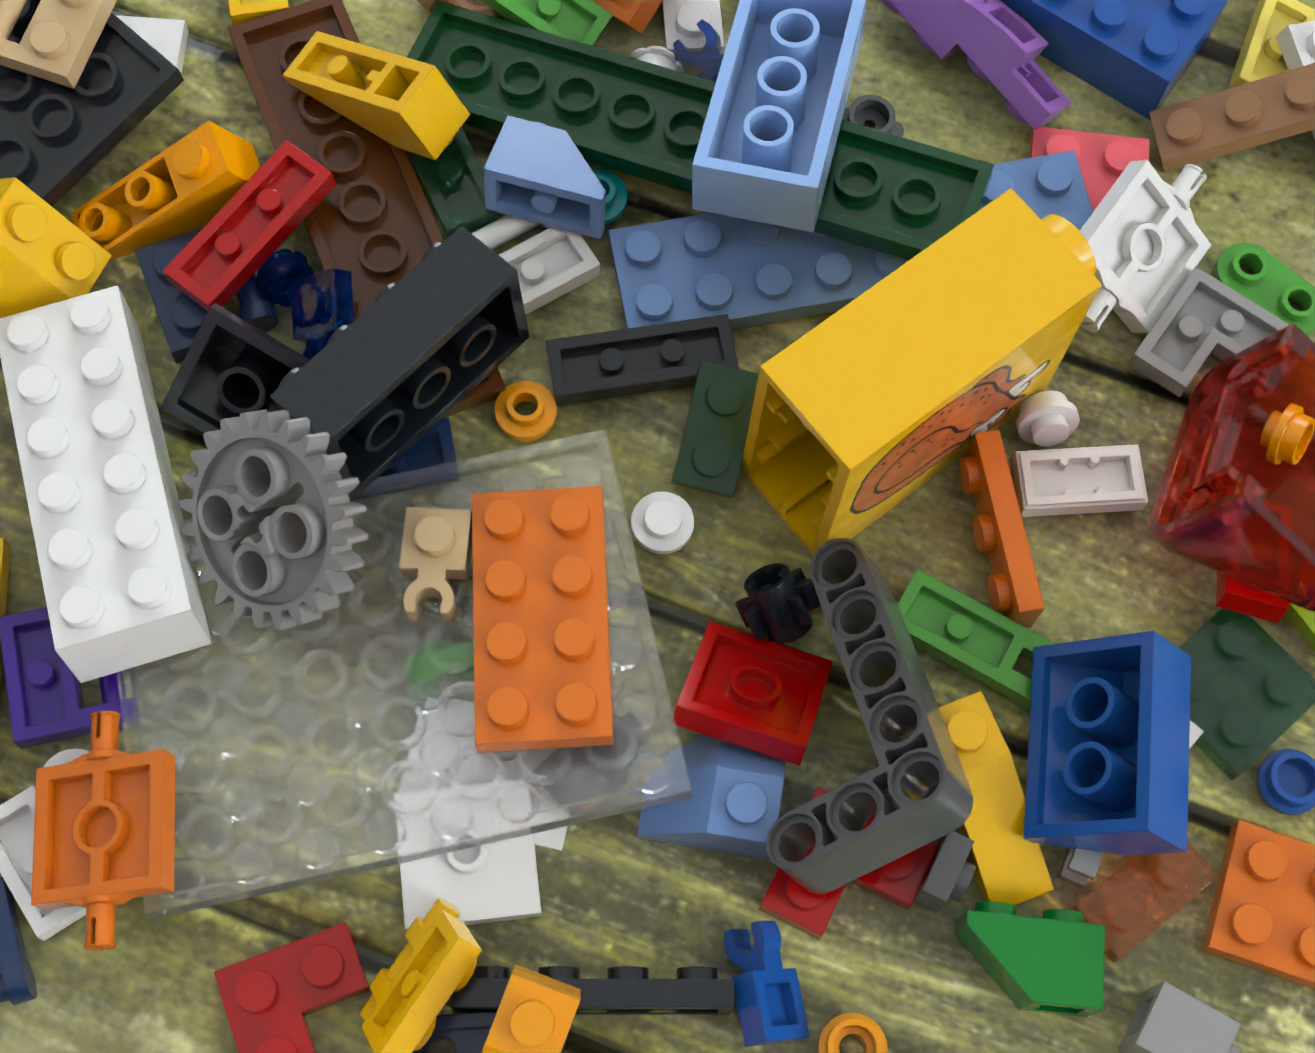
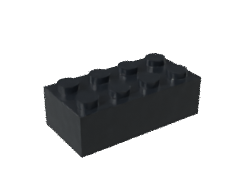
M461 226L445 241H438L425 252L421 262L399 282L390 283L383 288L371 307L351 324H345L338 328L329 338L327 345L303 367L294 368L286 374L280 382L278 389L270 395L276 411L287 410L290 420L304 417L310 419V434L328 432L330 434L326 450L327 455L345 452L347 458L339 473L342 479L358 477L360 482L354 490L348 493L350 502L529 338L517 269Z

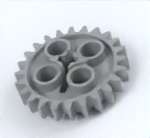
M265 409L240 413L239 417L222 419L220 421V430L208 431L203 434L207 448L193 450L190 453L199 471L182 474L184 483L193 490V497L179 500L178 506L192 513L193 522L185 524L180 530L181 534L195 537L197 546L188 553V559L194 561L203 559L206 565L201 573L199 582L202 585L216 581L219 586L215 596V603L220 605L234 601V618L239 620L252 616L254 627L258 629L274 624L276 630H283L322 618V612L333 610L340 606L337 594L351 591L355 587L346 571L360 568L364 565V561L352 550V544L368 540L367 533L353 526V517L366 512V505L350 502L348 495L360 483L358 477L342 479L339 470L347 458L345 452L327 455L326 450L330 434L328 432L310 434V419L307 417L290 420L287 410L267 412Z

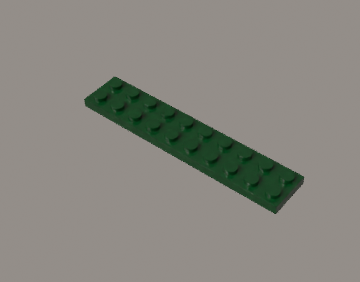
M437 1L407 58L436 66L470 113L463 124L499 135L507 115L531 122H540L550 127L566 130L586 162L692 194V163L716 82ZM842 120L814 232L910 260L979 211L991 180L994 164Z

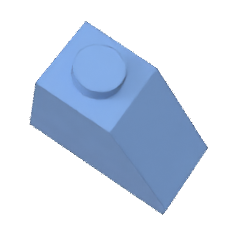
M507 115L483 169L485 209L601 239L605 224L606 190L566 130Z

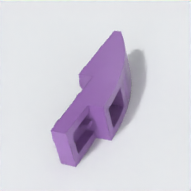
M881 0L889 9L900 13L915 29L914 35L916 40L928 52L944 59L964 51L968 55L967 62L970 68L982 79L991 81L1006 98L1005 104L1009 112L1019 121L1029 124L1034 130L1056 119L1071 104V101L1034 61L1049 43L1027 21L1002 1Z

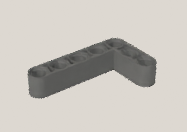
M837 538L828 541L820 547L812 558L810 575L879 766L785 813L772 825L766 839L767 855L771 862L806 890L818 894L833 891L955 831L965 823L971 814L973 806L972 790L889 581L858 543L849 538ZM913 729H915L914 732L912 733V735L909 736L907 739H905V740L903 741V739L905 738V736H906L910 731H912ZM938 784L933 794L923 799L928 789ZM876 815L872 823L863 829L868 819ZM814 846V849L812 850L810 855L804 859V856L807 853V851Z

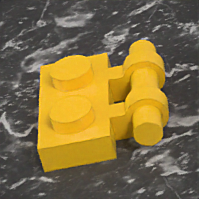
M437 898L424 918L419 916L415 918L405 933V937L408 940L405 947L389 969L381 968L369 985L372 995L359 1014L365 1020L361 1027L374 1053H412L421 1049L431 1037L436 1025V1017L454 991H459L468 983L474 973L477 957L482 949L465 923L457 919L461 914L460 911L442 898Z

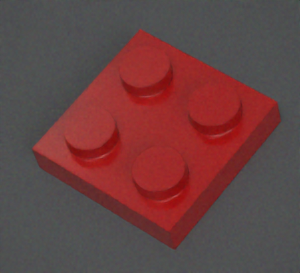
M709 621L676 704L671 724L800 766L833 661L763 638L756 640L754 635Z

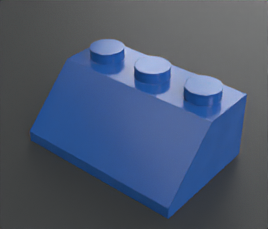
M1155 631L1034 647L1024 820L1025 840L1032 843L1123 856L1187 852L1190 655Z

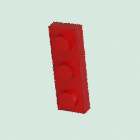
M286 140L163 270L168 282L207 311H209L214 303L224 307L337 185L333 173Z

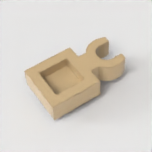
M406 507L399 569L403 578H417L407 587L403 598L404 608L410 621H418L421 603L427 598L435 597L442 600L440 613L444 623L453 622L457 613V602L449 585V580H468L472 549V510Z

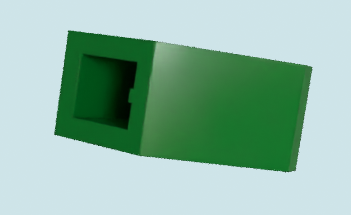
M1002 902L975 903V911L967 910L955 921V935L1019 1010L1088 1017L1103 1010L1105 925L1084 923V913L1067 909L1043 910L1042 918L1016 915L1015 905Z

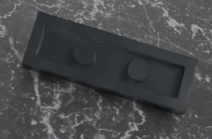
M728 314L546 340V353L557 406L694 386L698 365L701 360L739 369Z

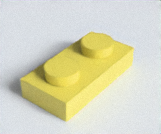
M1258 0L1228 88L1289 71L1276 36L1287 25L1315 21V9L1297 0Z

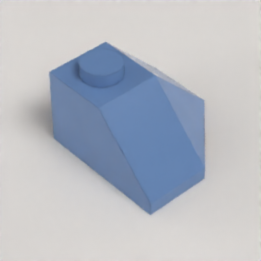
M698 735L648 770L637 838L768 860L766 839L770 828L779 819L786 761L707 735Z

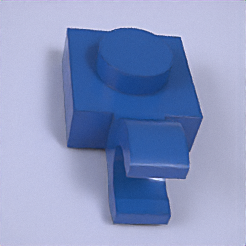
M755 921L751 923L754 936L753 947L748 929H730L725 931L724 947L726 954L735 965L741 967L744 971L742 974L732 976V979H734V991L737 1001V1016L741 1023L745 1047L790 1043L809 1038L810 1034L796 968L783 969L780 954L781 934L776 922Z

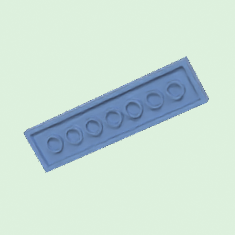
M1075 151L994 164L991 180L979 209L981 210L1012 188L1040 219L1049 214H1056L1067 219L1080 231L1093 213ZM705 213L608 230L609 244L626 328L728 314L731 330L837 312L909 261L817 232L813 233L715 213Z

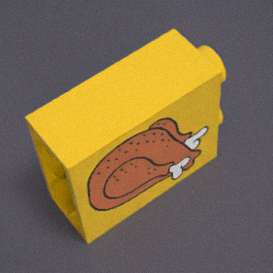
M1010 188L760 366L740 471L812 556L828 541L837 538L852 539L962 457L966 453L975 433L998 430L1019 414L1020 405L1029 396L1047 389L1102 285L1095 277L1096 261L1085 237L1071 222L1059 215L1049 214L1040 219L1018 194Z

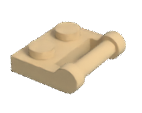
M0 0V65L73 89L117 0H41L18 44L9 41L8 38L27 0Z

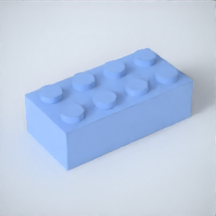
M739 0L692 163V209L814 233L862 42L867 0Z

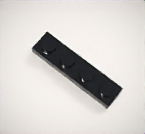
M476 966L468 983L459 991L452 993L451 1007L454 1013L497 1012L510 978V968L502 966ZM547 966L538 968V973L581 989V1000L575 1015H730L734 1009V979H718V969L714 967L691 966L677 968L676 979H649V969L637 966L608 968L607 979H580V969L577 967Z

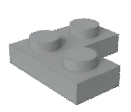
M1195 267L1136 350L1128 365L1180 397L1211 353L1263 386L1300 331L1203 270Z

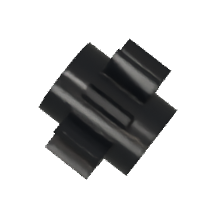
M782 563L763 566L750 574L744 583V589L748 597L735 602L746 628L751 629L756 640H760L767 635L769 641L778 644L790 643L804 636L813 624L809 610L821 606L811 578L806 579L802 568H797L791 572L789 567Z

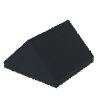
M214 303L210 307L161 408L203 433L220 430V421L222 419L239 417L240 413L265 409L267 412L276 411L270 395L278 389L280 382L286 374L294 368L303 367L310 359Z

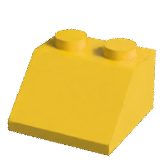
M16 177L0 179V318L88 294L112 255Z

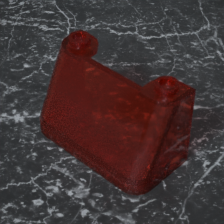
M1292 323L1211 368L1196 384L1190 396L1149 520L1148 531L1155 540L1171 553L1305 610L1315 611V429L1304 455L1296 465L1285 461L1278 465L1268 462L1266 460L1267 447L1260 445L1264 426L1275 410L1283 413L1291 403L1303 407L1305 415L1315 418V343Z

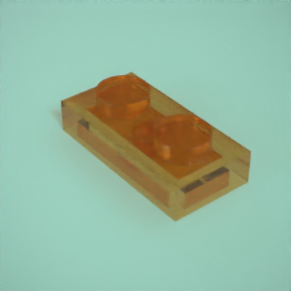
M1187 840V852L1134 855L1069 910L1084 913V923L1105 925V954L1114 963L1124 957L1219 876Z

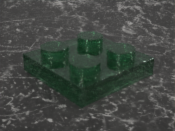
M1222 608L1179 647L1191 656L1190 720L1204 731L1195 744L1231 781L1241 775L1315 704V679L1249 615Z

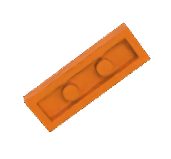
M1000 430L975 433L964 457H961L959 460V476L964 493L966 495L973 494L978 514L973 518L974 539L979 552H987L992 570V575L988 576L987 581L990 604L994 611L1002 612V615L1026 628H1031L1045 609Z

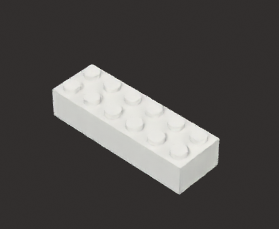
M116 285L0 318V358L55 651L79 682L83 683L212 644L193 560H189L187 556L190 552L187 535L181 534L180 530L184 526L181 507L178 506L179 498L140 328L119 286Z

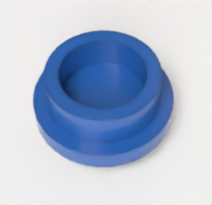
M1282 749L1267 756L1261 762L1256 774L1257 789L1263 801L1276 812L1285 815H1300L1314 808L1315 760L1295 749Z

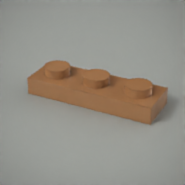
M1315 63L1149 112L1164 173L1182 168L1186 164L1200 163L1315 130Z

